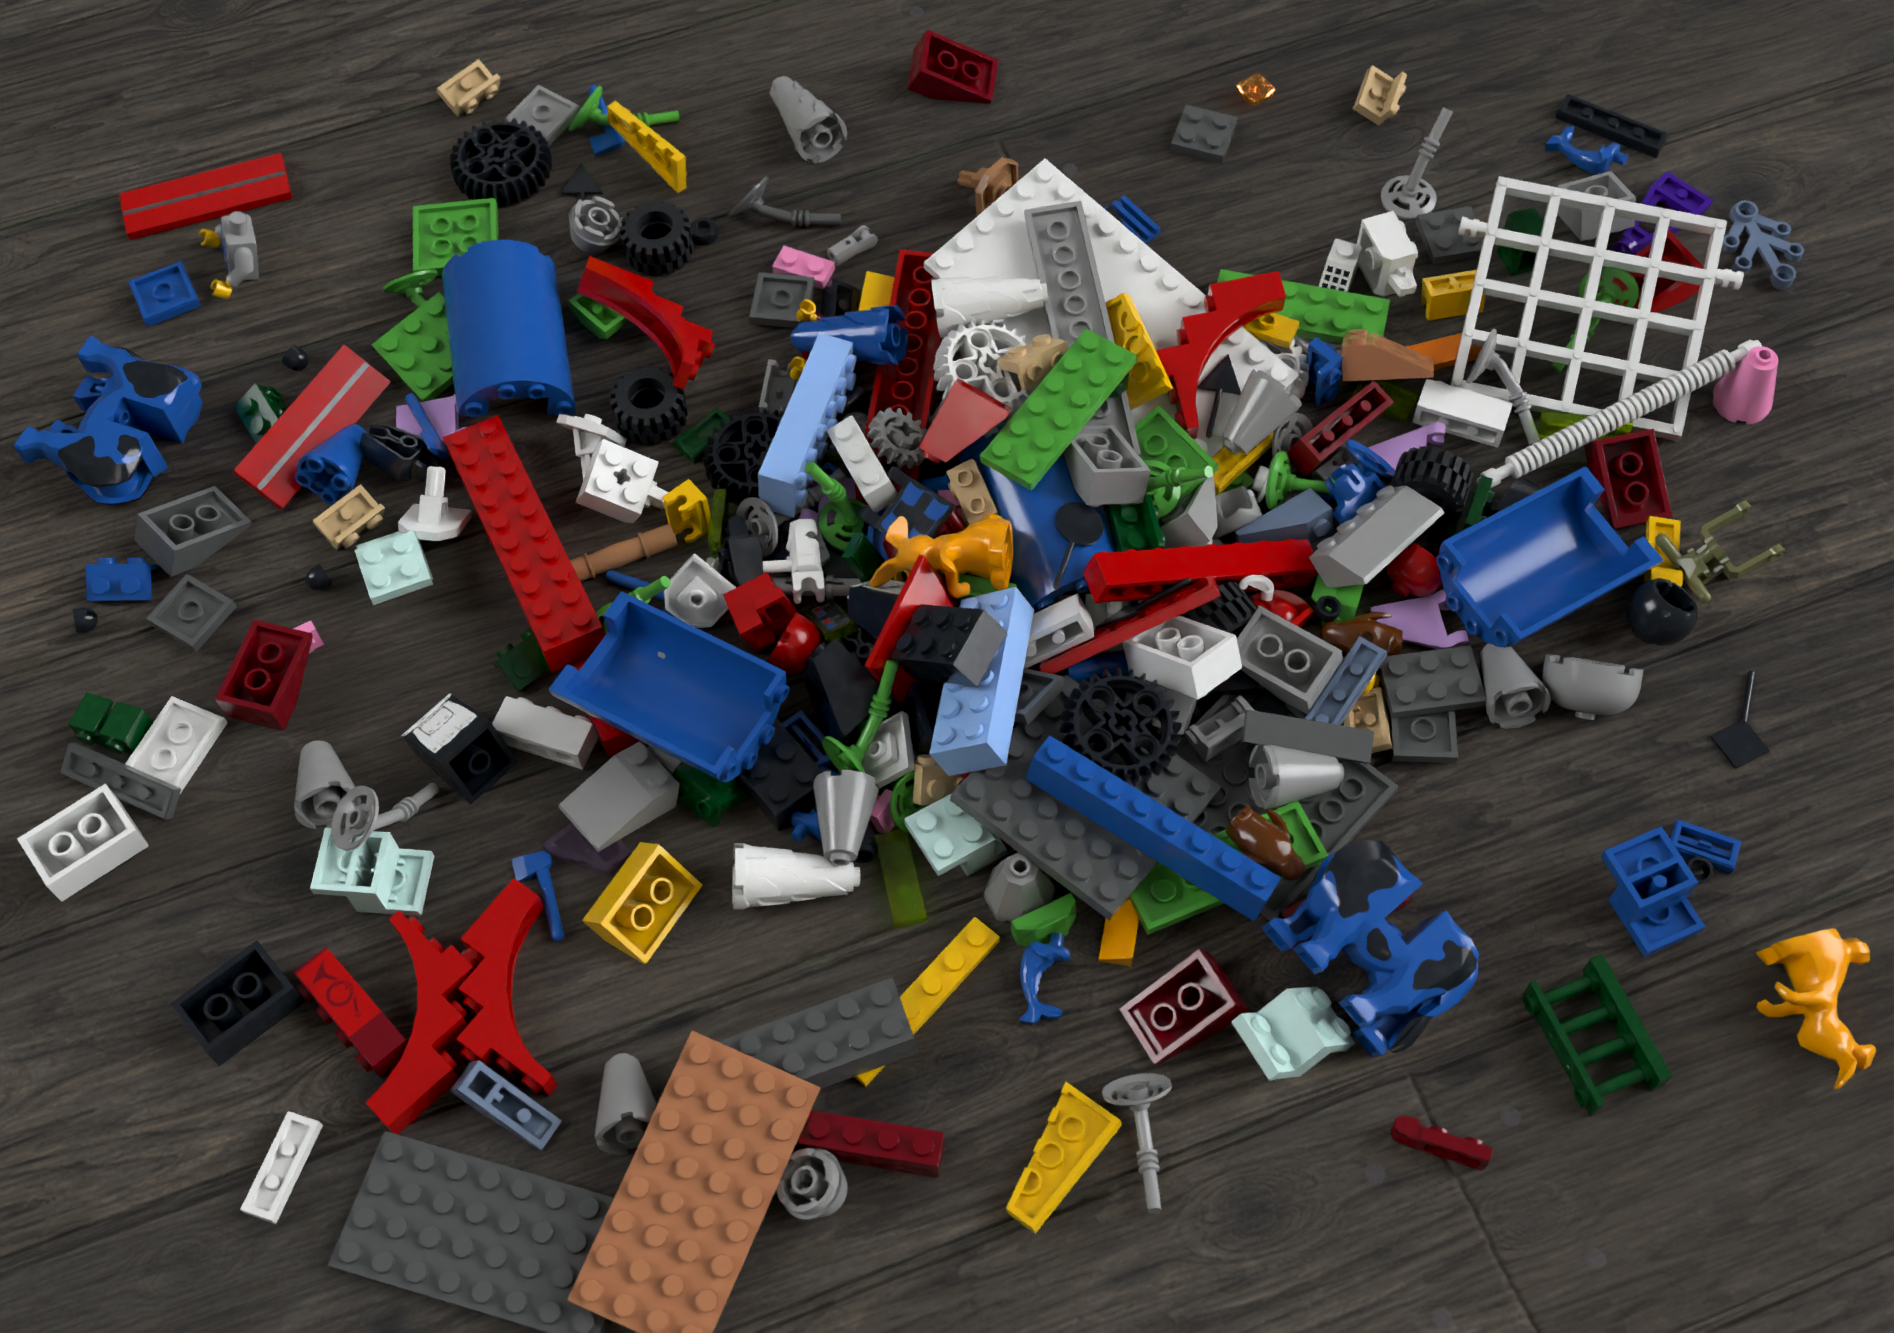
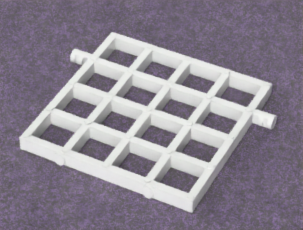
M1499 176L1488 222H1480L1478 219L1470 220L1468 217L1462 216L1458 231L1459 235L1467 234L1470 235L1469 237L1475 238L1477 236L1484 239L1450 385L1469 389L1489 397L1500 398L1506 402H1514L1510 401L1512 395L1507 387L1502 389L1473 382L1469 384L1463 381L1470 346L1483 347L1490 332L1474 329L1482 294L1525 303L1518 338L1497 334L1495 350L1514 353L1510 371L1518 383L1520 382L1525 356L1568 365L1561 400L1528 394L1525 398L1530 400L1527 404H1531V411L1580 421L1602 410L1573 404L1580 367L1623 376L1618 402L1632 395L1635 379L1657 383L1678 373L1679 371L1639 363L1646 328L1689 336L1682 370L1692 366L1698 361L1714 284H1718L1720 287H1732V289L1739 290L1743 281L1744 272H1732L1731 269L1726 268L1725 270L1717 269L1727 221ZM1505 195L1548 203L1540 236L1497 228ZM1559 205L1602 213L1594 247L1552 239ZM1613 216L1656 224L1649 258L1606 250ZM1668 226L1711 235L1704 269L1661 261ZM1494 244L1536 252L1529 287L1486 279ZM1548 255L1591 263L1583 298L1540 290ZM1602 266L1645 274L1638 309L1595 301ZM1657 277L1700 285L1693 320L1650 312ZM1537 305L1579 314L1572 349L1529 341ZM1591 316L1634 325L1627 361L1584 352ZM1691 392L1676 399L1671 424L1638 418L1615 430L1626 433L1654 428L1655 437L1678 441L1682 436Z

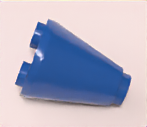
M350 424L301 456L295 475L297 483L309 488L313 493L320 496L325 503L334 505L354 488L364 456L360 448L361 437L363 433L367 432L359 425Z

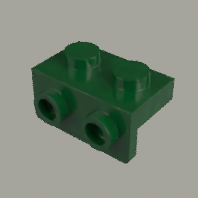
M257 383L234 406V409L256 444L288 409L282 401V394L272 386L265 387Z
M1481 475L1476 492L1469 491L1461 515H1458L1453 520L1447 519L1441 535L1443 538L1448 539L1487 518V516L1482 515L1483 508L1490 509L1495 492L1490 491L1492 478Z
M531 628L520 635L523 641L513 647L509 643L495 653L499 659L492 663L495 668L499 667L517 691H520L549 669Z
M685 763L677 766L673 773V777L680 784L677 799L712 827L720 823L725 810L744 800L747 789L734 779L728 782H721Z

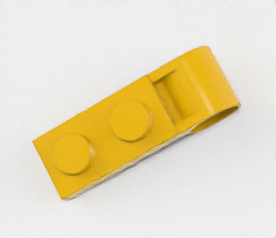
M1650 516L1647 520L1646 540L1661 556L1663 561L1644 573V583L1652 579L1662 578L1682 587V570H1676L1655 542L1658 534H1665L1679 551L1681 521Z

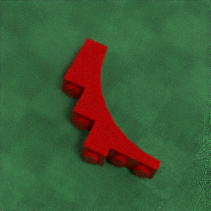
M589 256L577 292L615 310L650 336L663 351L670 363L673 372V386L685 389L688 379L694 381L698 368L701 367L704 358L710 359L715 347V343L711 342L713 331L686 321L684 317H681L682 305L659 297L656 293L651 292L654 281Z
M1279 271L1210 284L1208 296L1204 297L1206 313L1182 317L1181 327L1176 331L1179 346L1156 350L1173 387L1172 390L1168 391V398L1170 404L1176 405L1175 421L1192 439H1197L1199 429L1196 393L1201 373L1212 354L1234 332L1260 317L1283 311L1286 294Z
M513 878L460 938L467 949L466 951L477 962L478 966L458 988L465 998L462 1003L476 1016L456 1040L463 1049L460 1054L468 1062L479 1060L489 1068L495 1062L506 1073L511 1074L515 1071L522 1076L521 1083L533 1093L537 1094L540 1090L549 1097L558 1085L553 1076L532 1057L523 1044L516 1026L512 1004L513 975L519 951L530 928L545 908L537 894Z
M400 910L390 917L389 920L406 943L413 959L418 983L417 1011L412 1034L400 1061L386 1082L366 1102L384 1125L397 1135L459 1079L453 1070L457 1063L445 1050L456 1041V1038L468 1026L464 1020V1017L468 1014L456 999L462 995L458 988L478 965L466 950L459 953L452 945L445 950L434 937L428 940L422 934L425 928L413 915L407 919Z

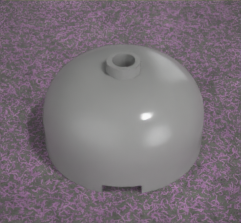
M1545 655L1542 683L1548 689L1551 700L1562 708L1576 711L1575 717L1595 720V714H1619L1630 708L1638 698L1643 669L1630 668L1628 673L1624 672V665L1575 657H1564L1563 662H1559V655Z

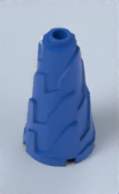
M897 305L871 307L870 310L845 312V315L822 317L818 321L799 323L791 333L793 346H796L801 352L811 353L818 334L822 333L853 342V355L857 356L856 361H870V364L899 365L898 361L904 360L908 343V329L900 328L899 321H906L903 311Z

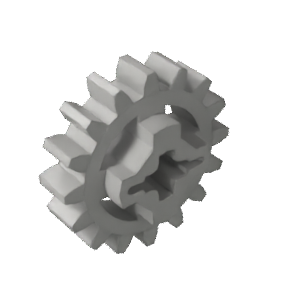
M889 407L885 412L880 410L868 425L870 431L867 437L874 439L870 446L880 450L877 454L878 457H887V464L890 465L894 461L899 469L905 464L909 469H912L915 464L919 466L926 458L922 455L924 450L919 448L928 429H921L920 424L922 421L912 420V413L909 412L907 415H903L900 408L894 413Z

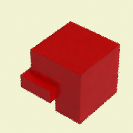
M767 572L723 594L739 634L756 654L778 643L775 635L785 631L796 612L799 613Z

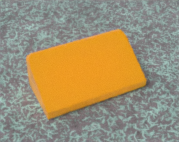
M1129 898L1110 921L1107 918L1105 919L1098 959L1100 962L1132 966L1139 917Z

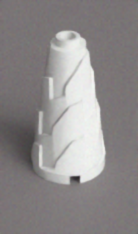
M970 277L933 278L931 280L940 338L947 337L951 330L956 331L959 324L967 328L971 321L975 326H978L981 320H983L985 325H989L992 320H994V323L1002 322L1006 318L1043 307V302L1049 301L1046 283L1040 284V279H1000L999 277L972 279Z
M734 843L733 859H735V863L732 868L733 910L787 904L791 901H804L823 896L848 895V892H853L854 887L860 886V867H854L853 862L846 866H837L831 864L827 858L815 854Z

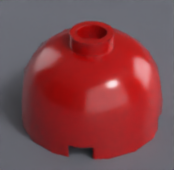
M1414 542L1386 565L1388 577L1393 582L1391 588L1403 597H1407L1408 594L1414 597H1427L1443 586L1436 557Z
M796 612L768 658L767 663L785 671L786 675L794 676L802 673L807 668L804 662L821 642L820 632L816 625L805 616Z

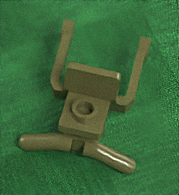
M1747 500L1738 503L1730 511L1704 524L1699 536L1703 546L1696 551L1690 548L1687 550L1688 554L1684 556L1681 555L1665 534H1658L1655 538L1656 544L1676 570H1682L1683 579L1701 603H1707L1711 599V595L1704 584L1723 572L1729 580L1739 579L1760 566L1773 562L1784 555L1785 549L1781 544H1777L1735 567L1713 536L1710 535L1714 531L1749 513L1751 506Z

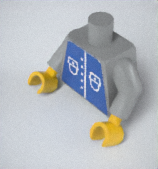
M236 211L228 216L221 217V224L215 227V231L207 229L200 231L199 236L205 238L204 242L201 243L203 246L217 248L221 241L228 270L225 282L217 279L213 280L210 286L212 290H215L212 293L213 296L228 299L232 292V286H238L243 280L259 279L257 244L249 215Z

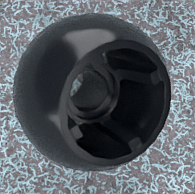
M1657 578L1641 584L1632 593L1628 600L1626 617L1633 633L1639 639L1649 644L1669 646L1682 641L1690 634L1696 625L1698 607L1691 595L1682 587L1669 580Z

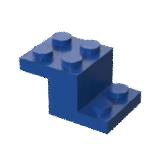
M1662 826L1603 851L1601 858L1618 883L1609 902L1644 957L1701 933L1705 929V925L1687 899L1699 882Z

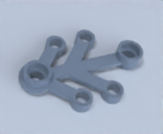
M1744 200L1738 202L1730 210L1729 217L1733 225L1729 234L1724 236L1721 250L1727 254L1736 252L1740 244L1739 236L1744 228L1749 235V239L1741 256L1735 259L1732 266L1733 271L1744 272V275L1747 274L1752 266L1751 259L1757 249L1771 272V285L1777 290H1784L1790 287L1796 277V270L1791 265L1780 264L1771 248L1784 252L1785 259L1790 262H1798L1804 253L1803 246L1798 243L1785 241L1791 232V226L1786 222H1777L1759 215L1757 206L1751 201ZM1759 227L1772 231L1771 235L1761 232Z

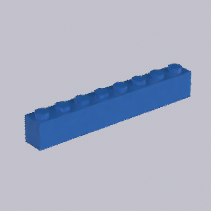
M1052 736L1047 738L1032 759L1025 777L1027 781L1254 922L1281 879L1276 874Z

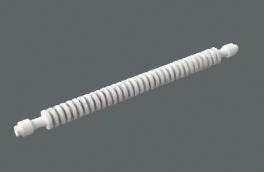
M1748 340L1730 353L1725 349L1646 389L1626 397V399L1606 407V409L1586 417V419L1566 427V429H1562L1506 457L1505 465L1497 469L1490 468L1482 472L1481 475L1493 479L1490 488L1499 485L1502 479L1510 475L1517 479L1548 462L1560 458L1562 455L1568 454V452L1580 448L1582 445L1602 437V435H1606L1734 371L1735 363L1741 361L1752 348L1762 345L1758 340Z

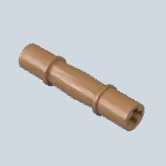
M670 523L642 534L641 532L637 533L638 537L609 545L589 555L583 553L582 556L571 559L570 562L580 582L590 578L594 579L596 574L622 567L645 556L648 559L654 554L678 546Z

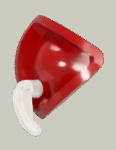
M1250 575L1243 578L1239 583V587L1243 590L1248 585L1261 590V592L1249 597L1257 607L1261 606L1300 628L1315 615V610L1297 595L1284 590H1274V584L1265 576Z

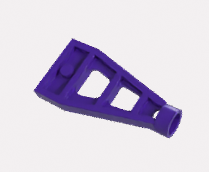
M1667 171L1651 185L1641 204L1655 207L1656 203L1660 201L1675 211L1702 216L1710 209L1713 200ZM1635 220V227L1626 229L1623 237L1614 244L1613 251L1636 255L1652 243L1654 232L1649 234L1639 227L1642 221ZM1668 226V231L1670 230L1673 234L1682 230Z

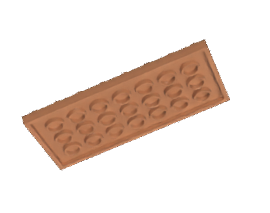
M691 1031L567 1301L638 1333H713L821 1087L695 1031Z

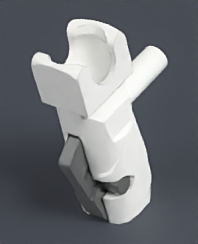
M798 519L791 522L786 549L790 552V556H787L786 560L762 561L763 573L791 572L793 601L796 604L801 603V595L805 591L814 592L816 600L823 602L825 599V586L822 566L830 560V555L819 527L816 525V521L813 519Z

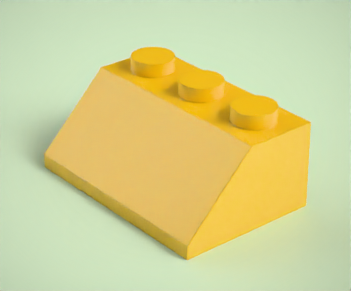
M640 842L582 921L604 941L639 962L646 964L703 885L659 844Z

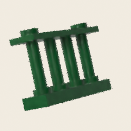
M1603 954L1590 958L1582 970L1583 977L1546 992H1542L1535 980L1529 983L1523 993V1003L1530 1015L1535 1016L1574 1087L1576 1101L1580 1107L1586 1108L1590 1117L1596 1115L1605 1103L1601 1098L1640 1081L1646 1083L1652 1092L1664 1087L1673 1076ZM1586 990L1595 992L1600 1001V1007L1561 1023L1550 1006ZM1604 1020L1612 1022L1618 1033L1616 1038L1576 1053L1567 1035ZM1622 1050L1629 1052L1635 1063L1634 1069L1597 1084L1592 1082L1584 1067L1585 1065Z

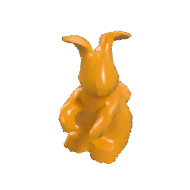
M992 512L984 516L982 520L971 523L962 532L941 535L935 539L928 535H917L908 538L907 520L903 516H899L889 526L885 536L886 541L898 550L895 558L885 561L876 570L869 582L873 588L880 587L888 583L901 570L907 569L911 571L920 554L927 558L936 571L940 570L946 576L948 594L955 599L967 596L970 593L969 583L958 582L960 576L966 572L990 579L994 589L999 591L1008 589L1013 563L1012 525L1009 520L1002 519L1001 516Z
M1833 928L1785 939L1756 953L1766 965L1776 963L1783 965L1795 990L1794 992L1777 981L1774 988L1781 998L1786 1001L1782 1004L1773 1005L1769 1001L1763 1000L1757 1003V1009L1766 1017L1781 1018L1794 1014H1803L1805 1016L1797 1034L1799 1044L1820 1056L1837 1062L1840 1070L1834 1085L1835 1090L1841 1088L1852 1078L1856 1067L1863 1071L1871 1066L1876 1053V1047L1871 1044H1857L1849 1029L1840 1021L1837 1014L1838 993L1844 982L1849 963L1862 965L1870 961V952L1867 944L1857 938L1842 939L1837 930Z

